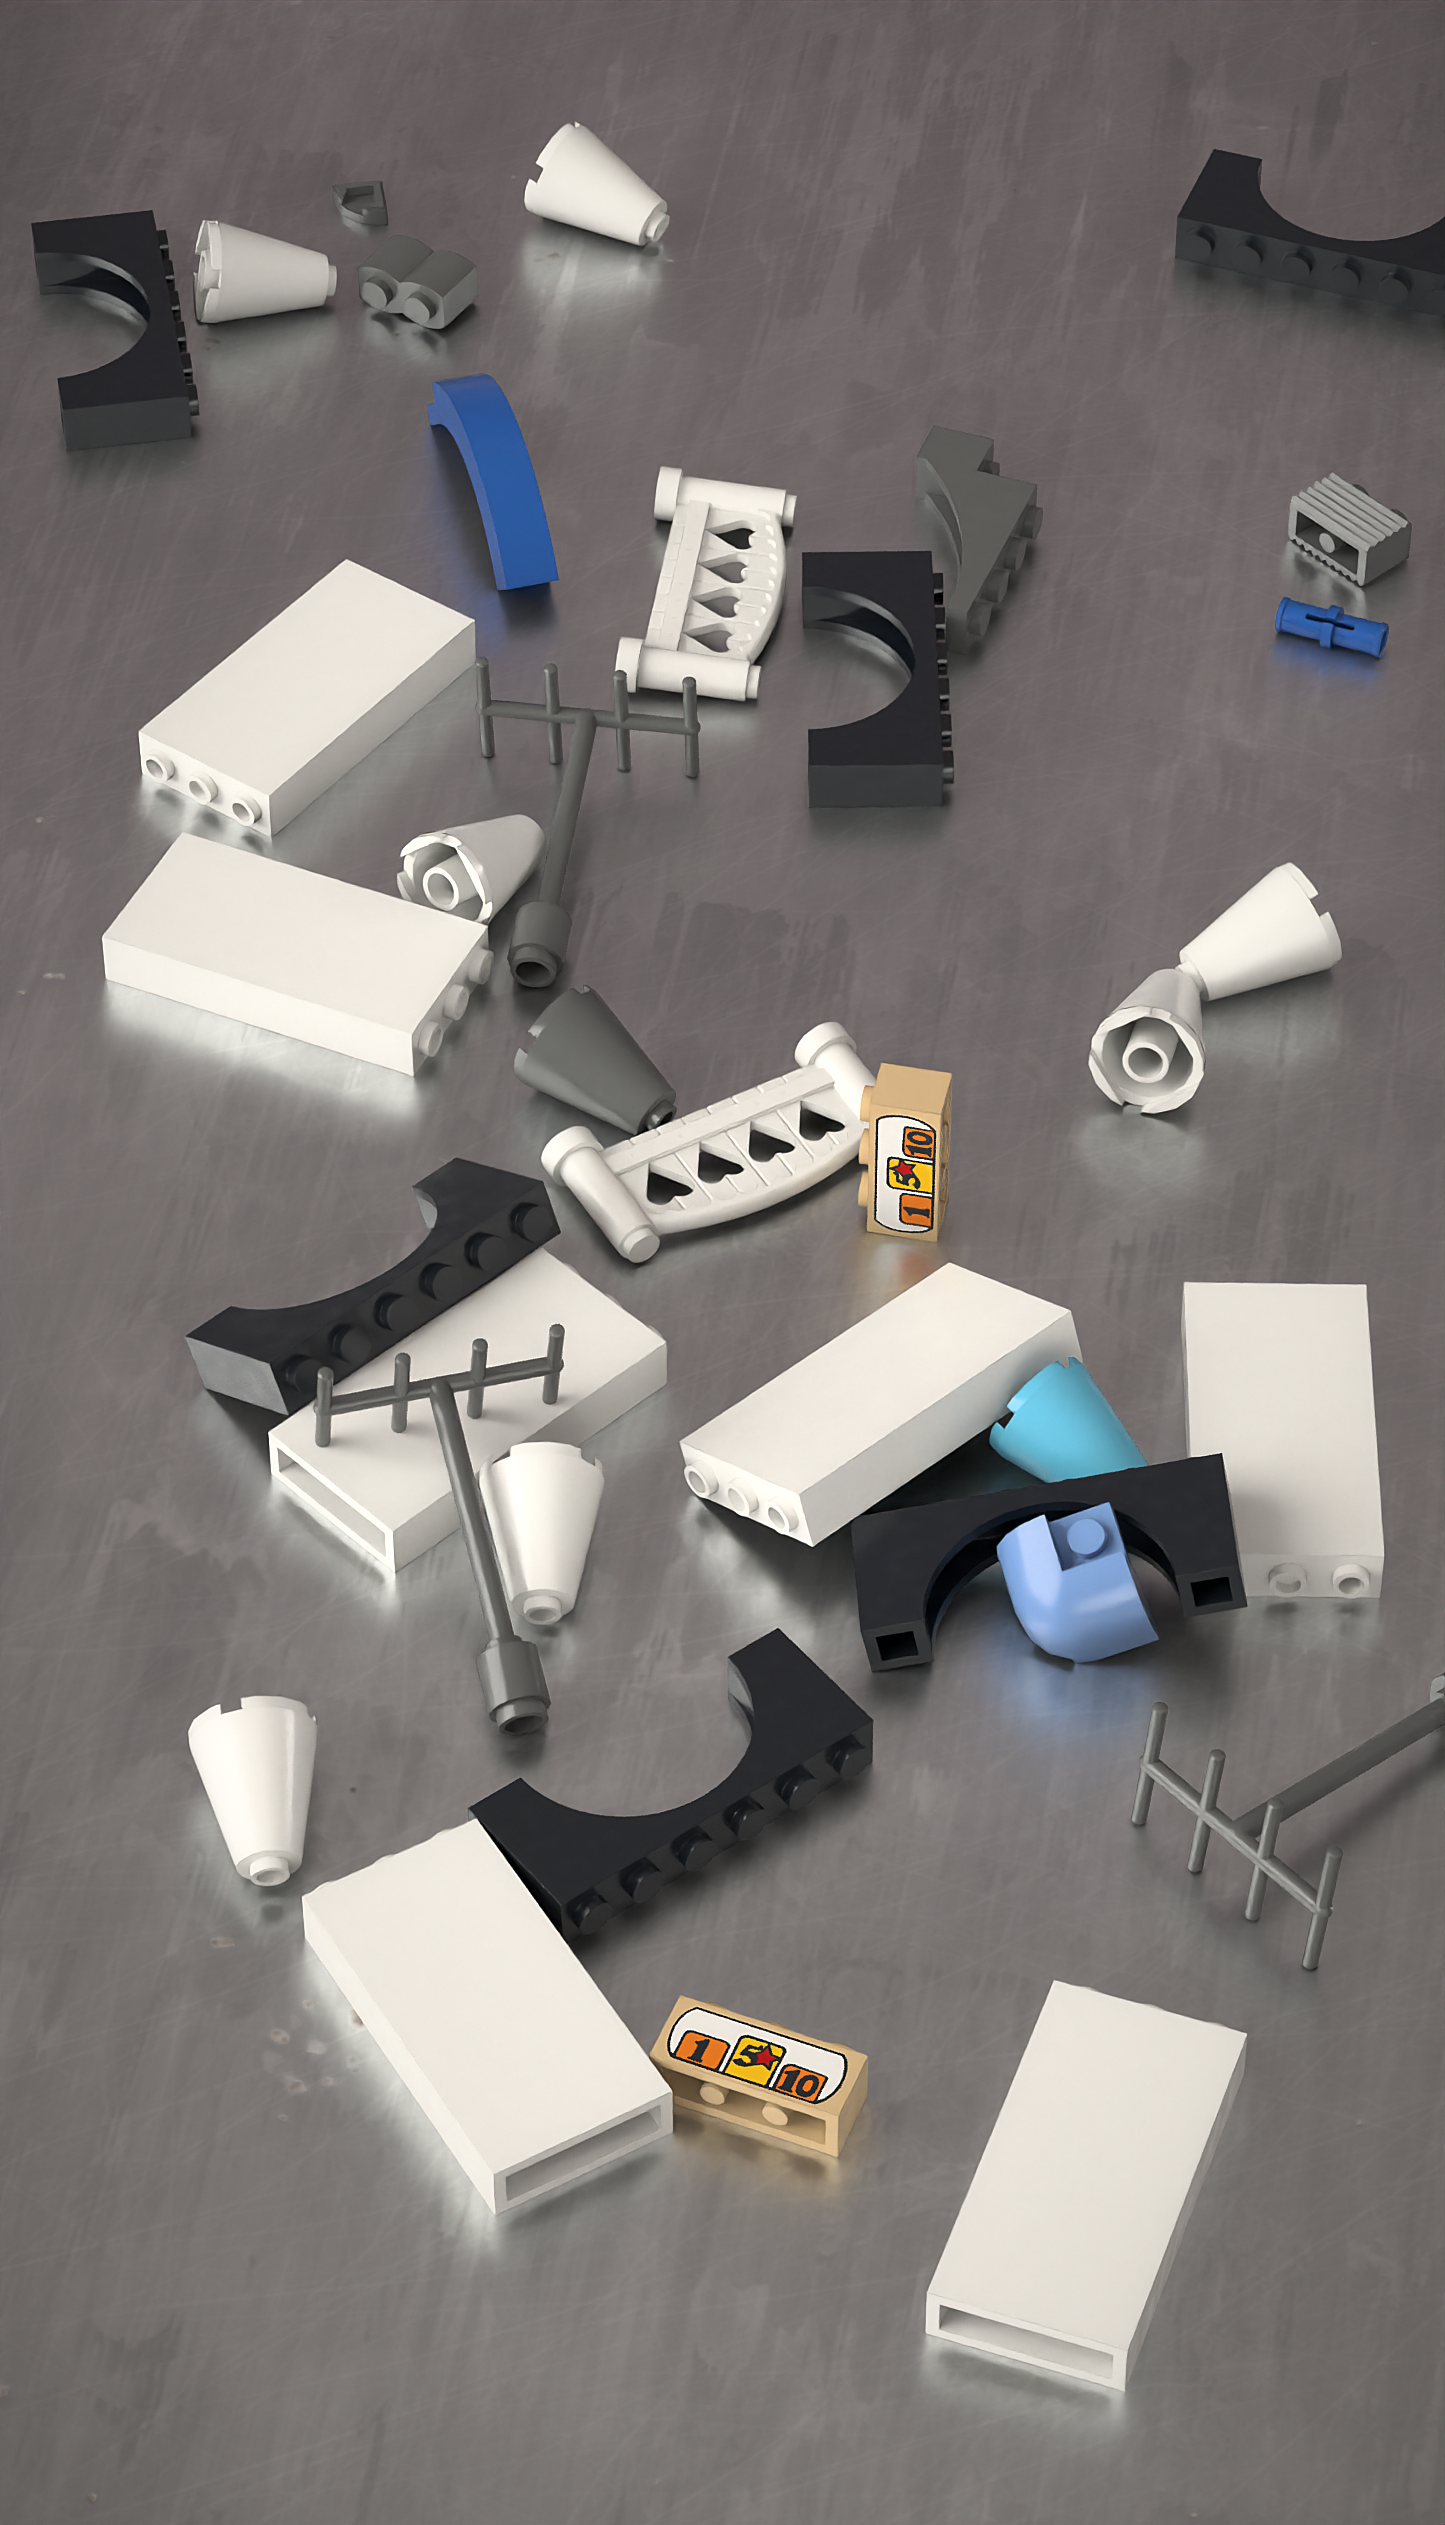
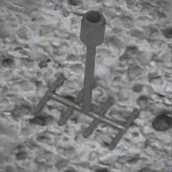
M478 657L475 660L478 700L475 709L479 714L481 752L483 756L491 757L495 754L493 717L547 722L549 758L554 764H559L563 760L561 723L575 724L538 898L536 902L525 904L517 911L507 956L510 972L514 979L521 984L530 987L548 986L563 969L572 921L570 915L559 907L597 727L616 728L618 768L621 770H628L631 767L630 730L685 735L686 774L690 777H696L700 773L698 733L700 732L701 725L698 722L696 680L693 677H686L682 681L684 718L629 713L627 674L623 670H617L613 673L615 711L560 706L558 669L552 663L544 666L546 705L491 700L488 659Z
M554 1324L549 1329L546 1357L486 1368L488 1343L485 1339L478 1338L473 1341L470 1371L409 1382L411 1358L407 1353H399L395 1357L394 1385L332 1396L333 1371L328 1367H322L319 1369L317 1376V1401L314 1403L313 1410L316 1414L315 1443L321 1448L327 1447L331 1442V1418L333 1415L392 1405L391 1428L396 1433H402L407 1427L408 1401L424 1398L430 1399L490 1640L485 1646V1651L478 1655L475 1662L488 1715L491 1721L497 1723L499 1732L504 1735H522L543 1727L549 1720L547 1710L551 1705V1700L536 1644L522 1641L521 1637L514 1635L454 1393L469 1390L467 1415L472 1419H477L482 1415L484 1387L544 1376L542 1400L545 1404H554L558 1398L560 1372L564 1368L562 1353L565 1329L560 1324Z
M1445 1672L1434 1678L1430 1685V1704L1234 1821L1216 1807L1226 1758L1224 1751L1214 1749L1210 1752L1202 1794L1199 1793L1159 1759L1168 1706L1164 1702H1155L1152 1706L1144 1752L1139 1759L1140 1773L1131 1820L1138 1825L1144 1824L1147 1821L1154 1781H1156L1197 1816L1187 1863L1190 1871L1200 1872L1203 1869L1211 1828L1254 1863L1244 1911L1247 1919L1257 1920L1260 1918L1268 1877L1272 1878L1313 1913L1302 1964L1307 1969H1315L1319 1963L1328 1918L1333 1913L1332 1900L1343 1851L1338 1846H1330L1327 1849L1317 1891L1274 1855L1280 1823L1439 1727L1445 1726ZM1258 1836H1260L1259 1842L1255 1839Z

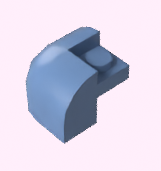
M1110 1502L1049 1522L1045 1515H1041L1021 1524L1006 1534L997 1545V1557L1014 1612L1033 1644L1036 1643L1049 1654L1072 1659L1075 1663L1101 1660L1159 1640L1142 1583L1131 1565L1120 1527Z

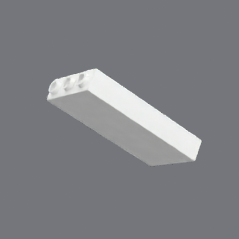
M345 559L139 730L142 773L154 781L163 783L193 798L196 802L207 805L235 819L238 823L249 826L272 838L475 664V620Z
M184 832L179 835L102 936L105 974L108 980L411 1076L416 1074L428 1056L433 1057L437 1053L444 1032L453 1020H459L463 1016L470 995L478 984H484L488 980L494 964V954L492 951H489L487 925Z
M541 1248L334 1387L332 1396L394 1385L395 1357L399 1353H407L411 1358L409 1382L470 1371L472 1344L478 1338L485 1339L488 1343L486 1368L546 1357L549 1329L554 1324L562 1325L565 1329L562 1353L564 1368L560 1372L558 1398L554 1404L548 1405L542 1400L544 1376L484 1387L482 1415L477 1419H472L467 1415L469 1390L454 1393L484 1512L486 1508L480 1489V1469L488 1457L494 1454V1463L510 1457V1446L521 1443L547 1441L570 1444L577 1447L667 1384V1342L654 1327L644 1325L625 1311L613 1296L601 1293L585 1281L573 1266L560 1262ZM429 1398L408 1401L407 1427L402 1433H396L391 1428L392 1405L333 1415L331 1418V1442L327 1447L321 1448L315 1443L316 1414L314 1413L313 1406L317 1399L268 1432L272 1475L394 1573L461 1528Z
M949 1262L679 1441L686 1463L684 1470L686 1481L693 1492L699 1497L707 1498L735 1511L741 1516L749 1517L775 1529L780 1534H786L813 1547L1011 1412L1006 1407L1011 1399L1030 1379L1048 1365L1058 1361L1062 1366L1068 1368V1357H1075L1082 1363L1083 1358L1072 1312Z
M1184 1282L1181 1335L1186 1459L1218 1453L1223 1455L1233 1505L1246 1596L1380 1598L1384 1566V1541L1366 1284Z
M477 1818L454 1829L442 1830L431 1839L400 1853L386 1855L377 1860L373 1865L339 1880L325 1882L314 1891L302 1896L306 1940L495 2216L673 2133V2092Z
M1054 1980L928 2288L926 2334L1125 2392L1244 2076L1248 2033L1230 2029L1221 2023L1204 2022L1168 2012L1156 2005L1139 2004L1103 1994L1091 1987L1074 1986Z

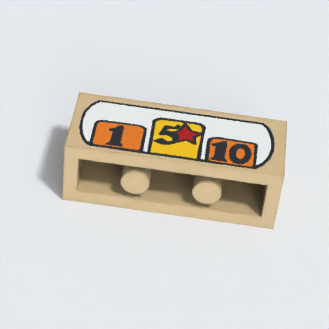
M881 1063L875 1086L865 1085L860 1104V1121L869 1122V1129L865 1128L862 1134L859 1164L868 1165V1171H864L861 1177L858 1206L867 1207V1232L937 1243L949 1202L952 1073Z
M682 1995L679 1996L649 2054V2059L673 2092V2104L835 2157L839 2156L867 2099L868 2055L856 2052L841 2043H828L791 2031L779 2023H766L729 2011L720 2004L701 2002Z

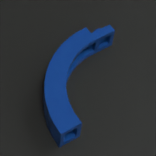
M484 373L432 382L435 403L427 405L430 425H444L452 434L462 454L481 512L497 590H508L559 580L548 523L535 473L521 430L502 389L494 378Z

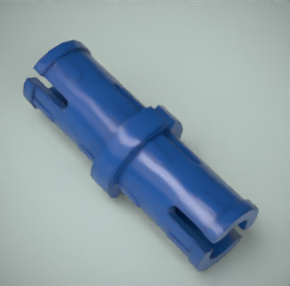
M1288 597L1282 599L1275 620L1276 631H1284L1318 640L1321 647L1332 649L1334 645L1372 654L1378 658L1382 656L1389 635L1387 623H1378L1344 614V608L1335 605L1325 609L1290 600L1291 598Z

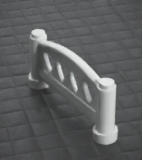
M661 466L656 489L654 519L671 521L672 526L645 643L644 639L622 636L620 639L615 671L623 670L626 672L628 693H637L638 687L683 693V679L693 677L696 680L697 695L744 702L746 698L757 699L761 666H754L752 664L767 643L782 607L787 575L786 551L782 528L783 526L793 527L797 495L787 494V490L683 476V469ZM740 528H747L755 532L749 536V544L752 547L748 549H737L715 536L716 534ZM731 562H741L747 565L741 572V577L744 579L741 583H730L708 570V568ZM724 596H733L740 600L734 604V612L737 615L731 618L721 617L700 604L701 602ZM719 630L728 631L732 634L726 641V646L730 650L721 653L710 650L692 638Z
M826 1022L811 1029L798 1043L795 1050V1060L801 1068L607 1149L603 1148L588 1128L583 1126L568 1128L553 1137L546 1145L542 1153L541 1162L558 1185L570 1188L622 1257L629 1258L634 1263L643 1262L657 1251L660 1240L657 1237L659 1235L706 1227L760 1211L810 1188L859 1155L863 1131L865 1128L869 1129V1122L860 1121L862 1093L865 1085L875 1086L876 1078L856 1055V1043L844 1027L837 1022ZM807 1109L838 1121L845 1128L838 1132H826L825 1136L817 1141L806 1140L799 1132L800 1111ZM756 1130L792 1144L795 1149L789 1153H775L773 1159L767 1162L755 1161L749 1155L750 1132ZM703 1151L739 1164L744 1170L735 1175L725 1174L723 1179L717 1183H705L698 1177L699 1153ZM656 1173L691 1187L693 1192L686 1196H673V1199L665 1205L653 1204L647 1199L648 1174Z

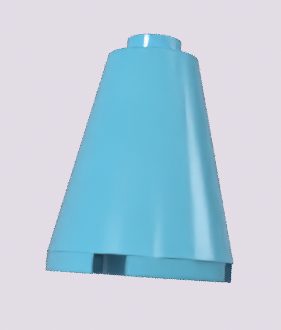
M1068 1357V1368H1065L1056 1361L1030 1379L1006 1406L1014 1413V1416L1005 1429L996 1421L989 1439V1444L1001 1457L1045 1483L1149 1466V1463L1087 1368L1075 1357Z

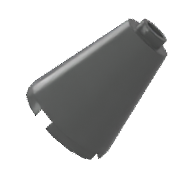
M583 985L582 994L576 989L571 988L554 1000L528 1031L536 1038L528 1054L520 1047L517 1051L513 1071L516 1077L525 1085L632 1135L638 1136L672 1122L676 1115L677 1108L673 1105L676 1099L674 1089L602 997L589 985Z

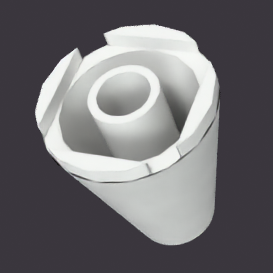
M576 121L575 127L568 123L551 138L536 162L537 165L544 168L538 183L529 179L526 186L524 203L526 209L532 213L638 246H645L650 241L657 242L666 231L670 221V216L666 214V201L588 127Z
M205 220L202 222L195 255L201 256L199 272L193 273V303L196 319L200 320V322L212 324L324 305L326 296H334L337 281L336 266L328 265L326 254L217 220Z
M520 814L421 834L406 845L401 852L400 857L405 855L404 870L397 873L398 888L402 899L487 925L545 860L547 855L545 835L534 820Z
M1286 863L1274 868L1184 947L1179 953L1181 964L1176 966L1175 970L1190 976L1199 989L1200 997L1208 1002L1330 969L1332 965L1342 959L1343 954L1341 942L1329 912L1327 911L1320 915L1311 900L1319 895L1313 884L1294 864Z
M1175 969L1156 971L1097 1027L1091 1041L1088 1065L1095 1083L1112 1101L1122 1106L1124 1101L1133 1105L1143 1106L1141 1112L1154 1114L1176 1109L1192 1098L1202 1081L1206 1064L1200 993L1194 980L1187 974Z
M547 1441L521 1443L510 1446V1457L494 1463L493 1454L485 1460L480 1469V1489L512 1609L517 1614L524 1616L528 1622L540 1625L552 1624L559 1621L562 1616L568 1614L574 1608L604 1489V1472L602 1463L596 1457H594V1464L592 1465L581 1459V1449L573 1445Z
M251 1696L241 1698V1710L222 1714L221 1704L207 1709L195 1718L188 1731L189 1745L238 1874L251 1879L256 1885L273 1886L288 1880L290 1874L298 1870L302 1863L319 1730L316 1716L310 1718L308 1706L301 1701L281 1696Z

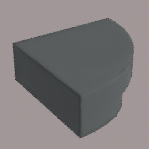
M382 181L332 185L333 202L338 211L344 216L363 224L388 225L387 206Z

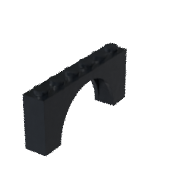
M1214 149L1177 216L1175 258L1445 317V216L1424 230L1387 240L1354 241L1316 234L1284 219L1264 199L1260 191L1262 159Z
M153 210L31 223L40 295L73 294L104 300L126 310L146 328L138 342L114 361L85 373L57 378L66 451L192 438L190 417L199 416L196 384H193L190 353H185L187 352L184 321H181L178 290H175L172 260H169L166 229H156Z
M932 551L802 552L803 629L835 631L865 640L894 658L910 679L904 691L892 703L871 716L841 726L808 729L809 808L942 807L943 784L954 783L953 750H943V747H951L952 745L951 714H941V711H949L950 707L949 678H939V675H947V642L937 643V640H945V607H935V605H943V573H933Z
M454 1158L412 1186L429 1235L415 1251L393 1268L351 1290L308 1304L265 1310L230 1306L187 1334L185 1338L204 1388L290 1416L317 1398V1376L320 1368L328 1367L333 1371V1386L559 1235L561 1230L544 1182L465 1159Z
M1222 1453L857 1516L850 1521L860 1631L871 1671L934 1661L936 1633L945 1611L957 1594L973 1578L999 1562L997 1545L1006 1534L1021 1524L1041 1515H1045L1047 1520L1052 1522L1110 1502L1114 1509L1127 1552L1151 1564L1170 1582L1182 1604L1185 1618L1248 1607L1231 1493Z
M779 1628L728 1656V1700L745 1721L751 1740L737 1767L724 1781L704 1796L688 1804L660 1813L626 1817L604 1816L575 1810L559 1804L533 1789L520 1777L468 1808V1822L477 1818L566 1944L584 1934H592L598 1931L610 1918L636 1903L650 1900L662 1887L689 1871L694 1872L702 1869L714 1856L741 1840L752 1839L769 1823L791 1810L804 1808L816 1795L843 1779L854 1778L868 1764L873 1762V1719Z

